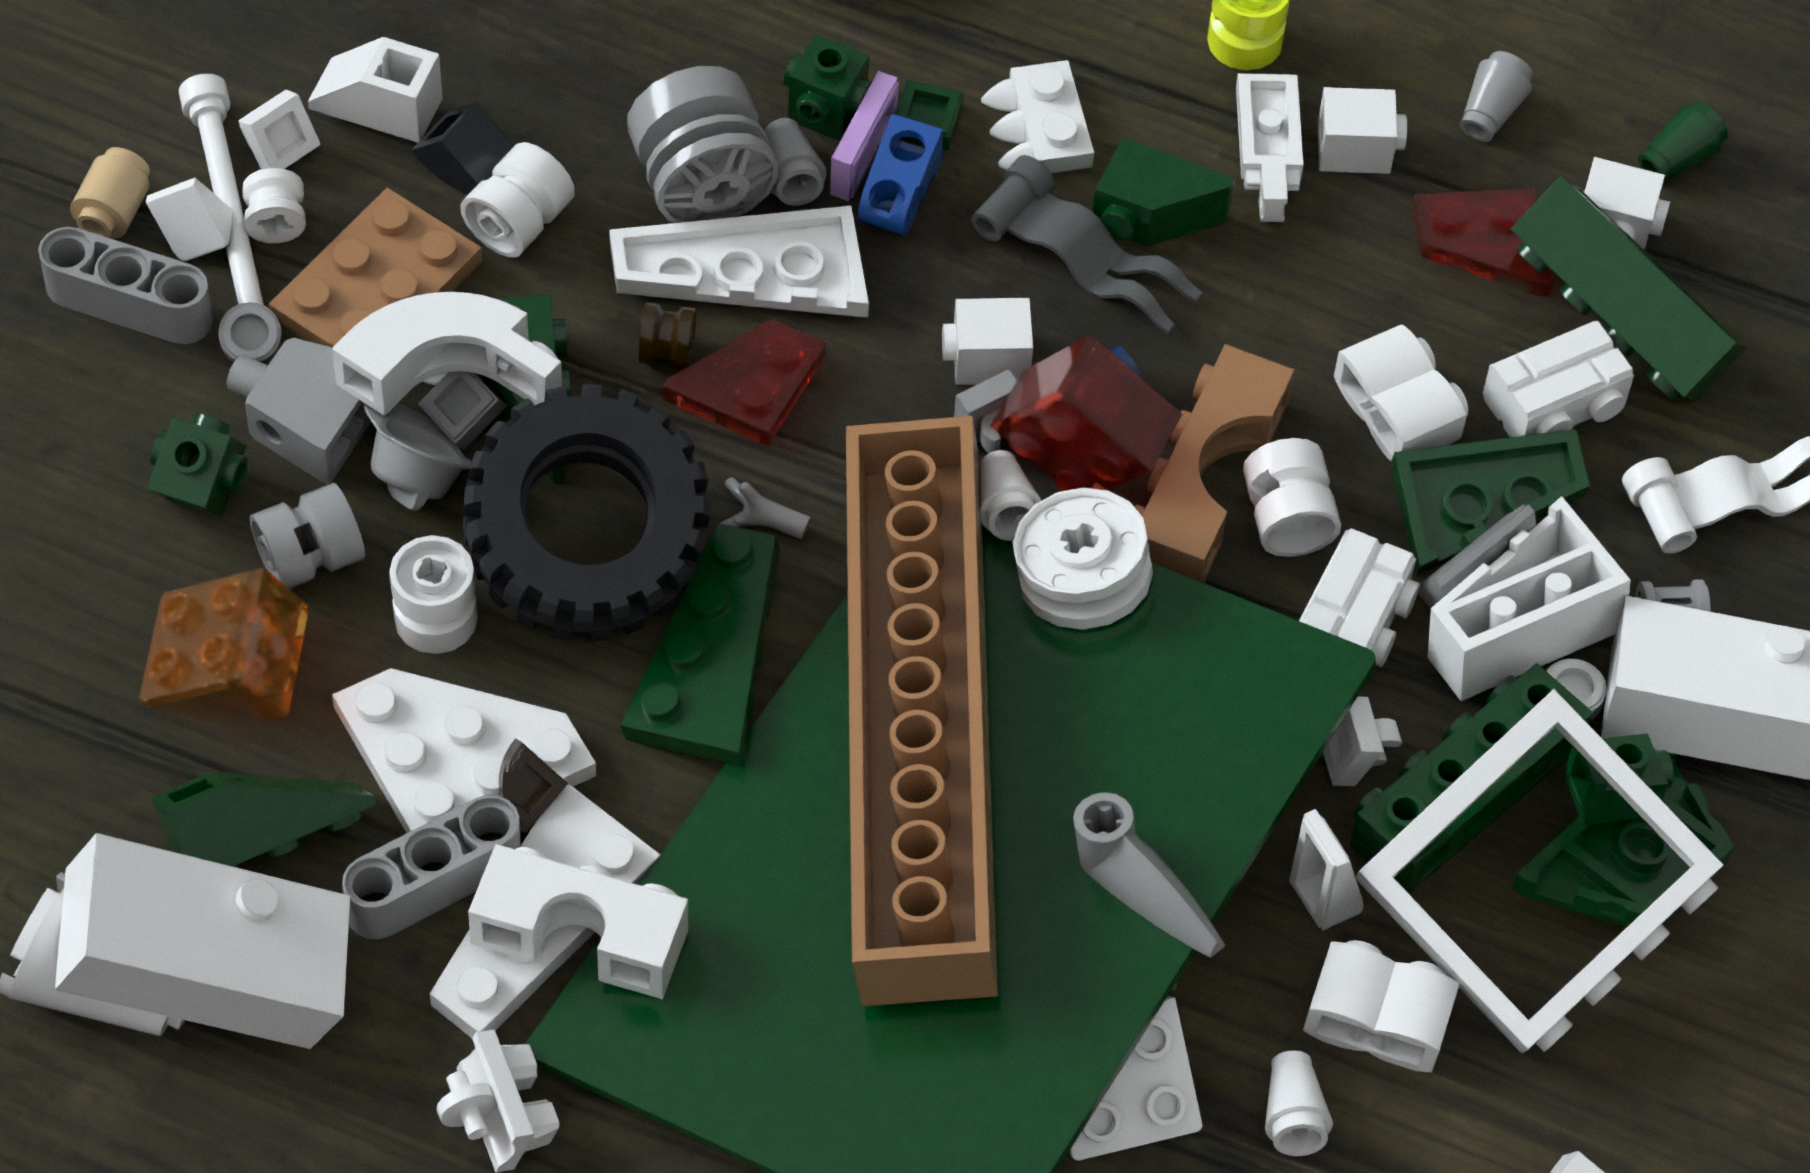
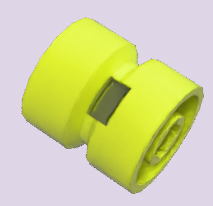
M1213 0L1207 36L1210 51L1223 64L1230 68L1245 71L1261 69L1273 63L1281 53L1290 0Z

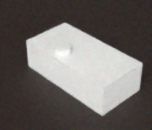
M1626 596L1611 647L1601 738L1648 733L1654 750H1666L1669 753L1810 780V631Z
M96 833L66 868L55 990L311 1049L344 1017L350 896Z

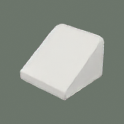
M192 178L147 195L146 204L171 249L182 262L222 249L228 245L233 209L198 179Z

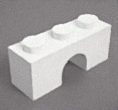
M495 844L468 911L471 944L535 962L545 938L554 930L567 925L588 927L601 937L597 948L599 981L659 999H663L688 933V899L679 897L671 889L658 884H645L641 886L616 879L609 872L596 866L584 865L578 868L550 860L544 853L529 847L512 849Z

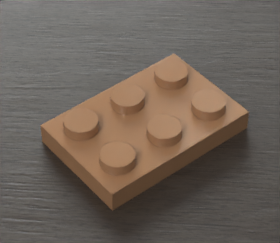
M387 187L269 303V309L276 315L281 326L301 339L334 347L361 320L386 305L416 295L453 292L483 262L482 247Z

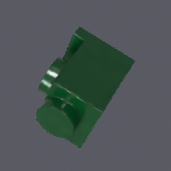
M1648 733L1602 738L1663 801L1666 789L1672 787L1674 778L1673 765L1669 753L1666 750L1655 751ZM1572 745L1564 771V778L1583 824L1592 825L1642 819L1633 807Z

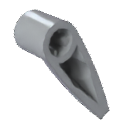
M1106 792L1093 794L1083 799L1075 809L1073 820L1080 865L1085 872L1136 913L1196 951L1211 958L1225 947L1224 942L1187 888L1158 854L1136 835L1133 810L1127 800L1117 794Z

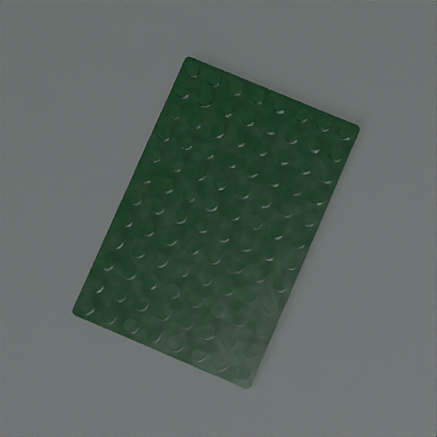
M982 524L998 996L873 1006L861 1005L852 964L847 593L746 734L745 743L747 750L744 767L725 763L639 884L641 886L645 884L662 885L674 891L679 897L688 899V933L663 999L599 981L597 948L601 941L600 938L529 1037L526 1044L530 1045L537 1066L764 1173H1056L1196 952L1195 949L1136 913L1085 872L1080 865L1073 820L1076 807L1083 799L1103 792L1117 794L1126 799L1133 810L1136 835L1152 848L1173 871L1213 925L1376 668L1375 654L1366 647L1154 563H1151L1153 576L1148 593L1132 613L1110 625L1082 630L1059 627L1037 616L1023 599L1013 541L997 538Z

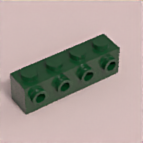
M1560 175L1510 228L1523 241L1516 249L1518 253L1541 274H1544L1550 267L1566 283L1559 292L1582 314L1586 316L1593 309L1609 324L1605 331L1612 339L1613 345L1627 357H1630L1637 351L1652 366L1646 376L1670 399L1673 400L1680 393L1683 397L1696 401L1747 348L1581 188L1566 177Z
M1537 663L1518 679L1514 675L1506 677L1492 691L1485 707L1474 716L1470 712H1465L1451 724L1444 734L1443 742L1430 753L1425 749L1418 751L1402 767L1398 780L1384 791L1380 787H1376L1363 797L1353 812L1356 821L1350 846L1369 862L1553 689L1589 726L1594 712ZM1554 727L1397 874L1394 879L1408 894L1414 891L1569 758L1572 744Z

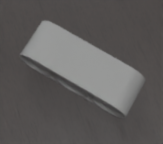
M57 228L47 233L41 240L38 251L46 292L54 303L178 344L196 343L205 338L211 331L213 315L207 278L201 269L191 264L80 228Z
M484 795L356 859L347 867L342 880L343 894L350 896V928L357 935L367 939L386 938L476 892L495 844L512 849L521 846L520 817L516 807L509 800L498 795ZM488 833L503 835L501 839L495 841L479 839V837ZM429 863L446 865L437 871H424L420 869ZM371 893L387 895L383 900L376 902L362 900L364 896Z

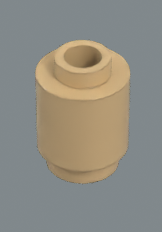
M120 147L109 148L104 155L96 157L70 205V212L76 220L77 226L80 229L111 239L124 236L150 187L148 179L150 168L146 161L138 154Z

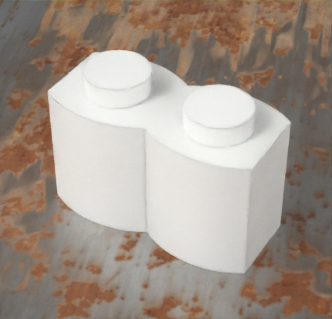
M1402 324L1339 351L1334 372L1335 381L1344 398L1354 412L1366 422L1375 442L1390 461L1394 452L1447 446L1461 440L1468 415V404L1462 390L1455 383H1449L1435 370V357L1429 344L1421 337L1416 338Z
M1357 940L1346 943L1331 942L1303 1031L1334 1046L1356 1051H1367L1385 1062L1415 1071L1432 1072L1460 983L1447 976L1440 967L1429 962L1415 961L1410 964L1394 962L1382 955L1377 947L1367 942Z

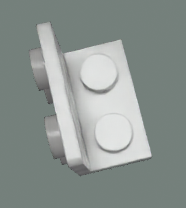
M1168 996L1070 1149L1069 1154L1073 1159L1083 1160L1201 1130L1202 1120L1175 997Z

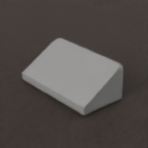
M1523 504L1504 516L1420 584L1418 594L1431 609L1483 563L1490 566L1509 549L1510 540L1521 530L1531 531L1536 526L1535 511L1530 505L1525 506Z

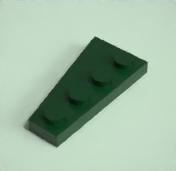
M717 523L696 567L695 574L677 606L620 725L626 740L744 767L747 750L745 743L747 722L752 721L755 703L753 687L756 669L761 667L764 649L762 640L765 618L769 617L780 554L776 535Z

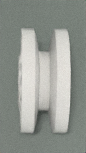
M1091 488L1072 489L1057 492L1036 503L1019 521L1012 543L1022 596L1033 612L1042 619L1059 627L1082 630L1110 625L1132 613L1147 595L1153 576L1144 519L1130 501L1107 490Z

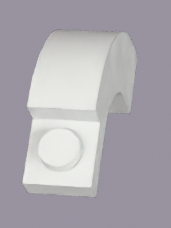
M428 293L405 298L386 305L361 320L332 348L336 385L383 416H386L417 384L442 373L460 371L484 375L500 383L525 400L527 398L530 399L534 405L544 402L546 390L562 386L561 361L543 343L529 341L527 313L501 300L472 293Z

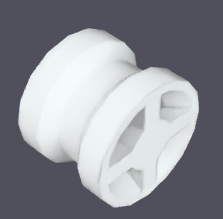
M267 168L250 174L244 180L242 188L243 199L248 206L244 215V228L247 234L255 240L264 243H283L299 237L305 230L306 225L305 212L300 205L304 197V184L301 178L293 171L283 168Z

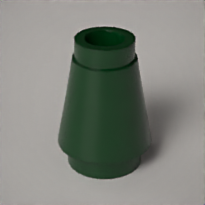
M1699 101L1692 106L1683 105L1646 147L1645 151L1638 156L1639 166L1644 170L1664 174L1663 181H1665L1667 178H1671L1718 154L1721 151V143L1728 137L1726 125L1719 114L1704 102Z

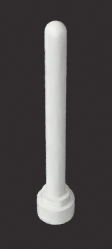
M215 74L195 75L180 85L179 97L184 116L191 120L193 125L199 127L213 193L233 209L230 240L225 247L238 304L253 302L264 305L249 237L244 228V215L222 123L226 119L231 105L226 82L222 77Z

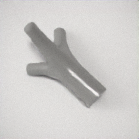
M733 477L725 481V487L744 508L740 513L721 521L720 524L734 527L757 525L771 527L803 540L811 521L810 516L761 496L748 482L740 484Z

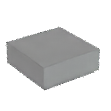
M460 371L448 372L418 403L454 444L463 450L507 407L506 403L477 373Z

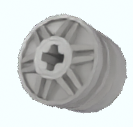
M696 66L673 72L652 83L635 99L627 114V131L639 161L646 168L647 181L654 191V199L658 209L668 221L681 223L738 217L752 210L767 197L778 179V161L769 146V140L765 131L758 123V113L745 83L733 71L721 66Z

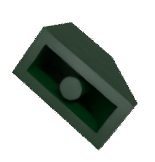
M1123 137L1095 189L1093 213L1101 219L1111 236L1150 246L1224 224L1230 213L1235 178Z

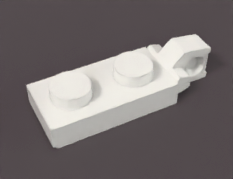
M1238 73L1236 98L1241 179H1244L1245 190H1259L1260 222H1284L1285 204L1288 201L1287 191H1299L1303 171L1298 76L1290 74Z

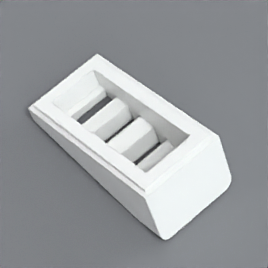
M1316 809L1305 813L1289 882L1317 926L1321 927L1324 931L1360 914L1364 904L1349 856L1327 822L1319 815Z

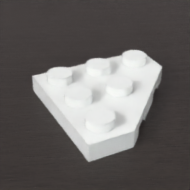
M392 668L332 694L335 711L406 833L475 798L484 795L500 796V767L506 751L515 738L523 742L572 787L596 776V762L566 713Z

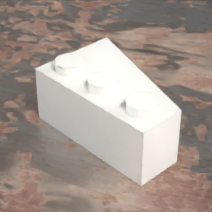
M1561 496L1549 506L1548 516L1529 532L1521 530L1510 540L1509 549L1490 566L1483 563L1431 608L1428 659L1460 701H1463L1497 686L1510 675L1518 677L1524 674L1536 663L1543 666L1614 635L1625 597L1629 596L1631 580Z

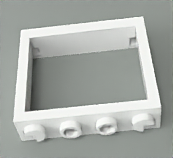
M1553 689L1357 873L1355 878L1426 954L1444 970L1446 975L1460 983L1459 988L1522 1054L1535 1043L1543 1052L1549 1049L1573 1026L1564 1016L1583 997L1594 1006L1621 981L1622 978L1613 969L1631 952L1640 960H1643L1670 934L1662 923L1675 910L1682 906L1690 915L1719 888L1710 877L1723 864ZM1556 727L1690 868L1528 1020L1404 890L1394 877Z

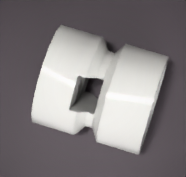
M518 143L495 166L492 171V177L489 180L481 181L460 204L461 215L474 236L486 247L499 255L509 258L519 257L543 230V224L551 223L575 196L574 184L561 163L549 152L534 144Z
M1281 439L1263 445L1252 452L1244 461L1243 473L1250 500L1255 506L1254 517L1260 541L1265 551L1276 556L1285 557L1306 555L1329 545L1340 534L1341 521L1334 495L1329 489L1330 479L1323 452L1318 444L1308 439Z
M430 535L415 538L403 545L393 557L389 571L397 633L408 646L419 652L439 654L453 651L468 641L475 631L478 619L477 601L474 591L476 589L475 574L471 556L461 544L448 537Z

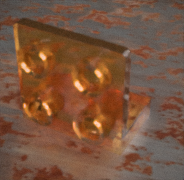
M264 567L163 593L160 598L139 699L148 707H154L230 689L267 721L288 716L310 606Z

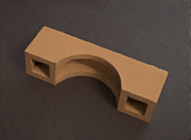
M1227 344L1224 345L1215 366L1207 363L1203 365L1192 396L1198 401L1192 413L1182 410L1177 418L1170 438V445L1175 446L1169 460L1159 457L1153 468L1147 486V492L1151 493L1152 496L1147 506L1143 507L1138 504L1135 506L1144 519L1151 563L1199 582H1205L1222 546L1227 511L1209 495L1200 476L1207 467L1224 456L1236 452L1255 451L1271 442L1288 406L1295 369Z

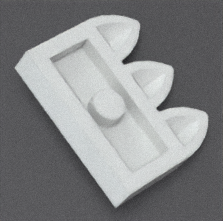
M1068 60L1010 68V78L993 86L981 98V103L990 108L1011 112L996 122L989 131L991 136L999 140L1019 144L998 162L1000 168L1006 171L1021 155H1028L1039 160L1051 173L1093 168L1094 150Z

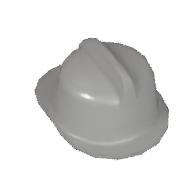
M364 403L365 412L377 429L371 459V471L380 480L387 483L388 491L392 497L406 508L416 511L425 504L427 499H441L449 491L462 469L469 470L472 461L466 458L459 447L427 416L401 403H397L386 416H383Z

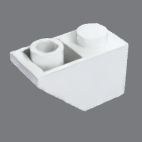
M381 37L334 56L330 59L309 98L308 108L418 143L423 138L443 99L439 54Z

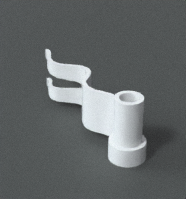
M1810 436L1798 440L1775 457L1761 463H1748L1735 455L1720 456L1674 475L1665 458H1649L1628 469L1622 477V483L1631 502L1635 506L1642 508L1662 551L1667 554L1677 553L1695 542L1697 534L1694 529L1714 524L1733 513L1745 509H1759L1766 515L1779 517L1795 512L1809 503L1810 475L1785 488L1773 490L1772 487L1782 482L1810 459Z

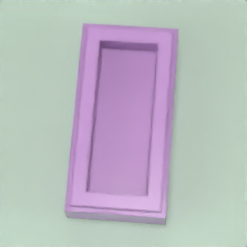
M878 71L831 158L830 195L850 201L858 191L875 159L891 113L896 114L899 92L897 77Z

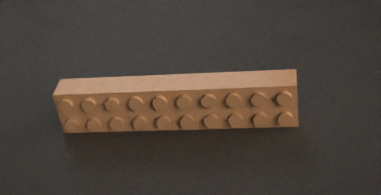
M973 416L846 426L852 964L861 1005L873 1006L998 996L983 537L980 518V460Z

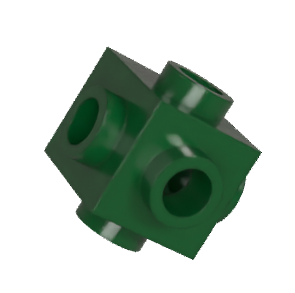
M815 34L803 54L797 52L792 56L784 74L783 84L789 87L788 118L795 120L800 126L841 141L872 83L868 81L869 55L859 52L849 44L835 42Z
M196 413L193 422L190 423L172 417L168 429L161 430L154 441L150 455V463L154 466L146 489L163 498L222 517L230 492H237L244 481L248 459L243 455L247 445L229 435L232 427L231 424L216 418Z

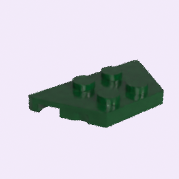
M1669 753L1673 765L1674 778L1672 787L1666 789L1662 802L1724 866L1731 856L1734 845L1721 823L1715 820L1709 813L1708 801L1698 784L1688 785L1675 764L1678 754ZM1579 816L1517 873L1511 889L1521 896L1628 927L1690 867L1643 818L1590 825L1583 824ZM1675 910L1665 921H1667L1677 910Z

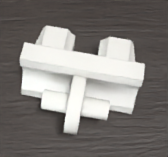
M495 1029L476 1032L472 1038L475 1049L468 1057L459 1062L456 1068L457 1072L447 1077L446 1080L451 1092L439 1101L436 1110L443 1125L448 1127L464 1126L470 1140L483 1138L496 1173L514 1170L525 1151L551 1143L559 1129V1120L552 1102L546 1099L522 1103L518 1090L530 1089L537 1078V1063L530 1045H500Z

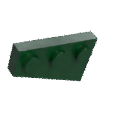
M1576 429L1394 452L1391 460L1410 552L1416 558L1414 566L1416 576L1451 560L1504 516L1523 504L1531 506L1535 511V519L1548 514L1549 506L1561 496L1569 504L1584 497L1590 486Z

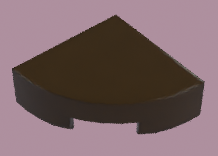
M515 738L502 760L499 772L500 797L509 800L516 807L520 817V830L526 834L568 783L523 742Z

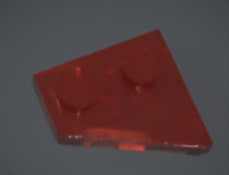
M1534 188L1415 194L1412 210L1421 257L1447 266H1462L1471 274L1493 281L1497 273L1531 283L1529 293L1538 296H1549L1553 282L1550 267L1544 274H1541L1518 253L1516 249L1523 241L1510 230L1536 202Z
M770 319L666 379L662 386L663 400L769 446L824 360L826 342Z

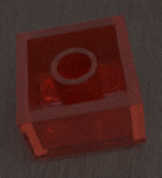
M1088 335L1024 370L992 422L991 427L1008 440L1009 446L1016 453L1029 458L1053 478L1056 486L1061 491L1078 488L1110 491L1152 470L1183 414L1095 338Z

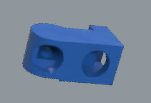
M891 113L862 192L858 210V222L902 236L908 234L916 216L920 200L923 201L931 179L935 180L942 163L943 129ZM914 137L920 140L925 148L902 142L901 138Z

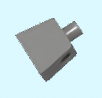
M292 338L284 341L269 365L245 355H240L231 366L226 385L229 390L247 397L245 408L251 436L319 481L328 485L331 484L372 422L365 412L364 403L336 385L332 355L333 347Z

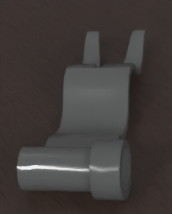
M1021 155L1009 166L1002 175L1003 183L971 217L976 231L987 240L999 241L1008 231L1025 242L1042 245L1054 251L1066 263L1078 284L1089 294L1100 299L1123 298L1134 303L1165 334H1168L1175 327V324L1164 313L1154 296L1138 282L1115 279L1108 275V272L1120 276L1143 272L1156 275L1194 303L1203 295V292L1195 287L1180 269L1169 260L1158 255L1134 256L1125 252L1115 243L1101 219L1090 209L1078 203L1061 200L1050 194L1055 188L1054 178L1043 163L1031 156Z

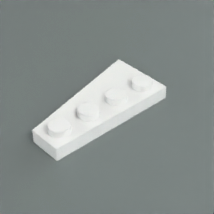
M851 206L610 230V248L617 293L868 318L869 301Z
M570 784L563 789L538 818L520 846L536 849L547 855L550 860L578 868L584 865L596 866L609 872L616 879L637 885L640 884L652 865L660 857L658 852ZM581 925L560 927L545 938L535 962L471 944L469 929L430 992L431 1006L471 1038H473L476 1032L493 1029L496 1031L595 931Z

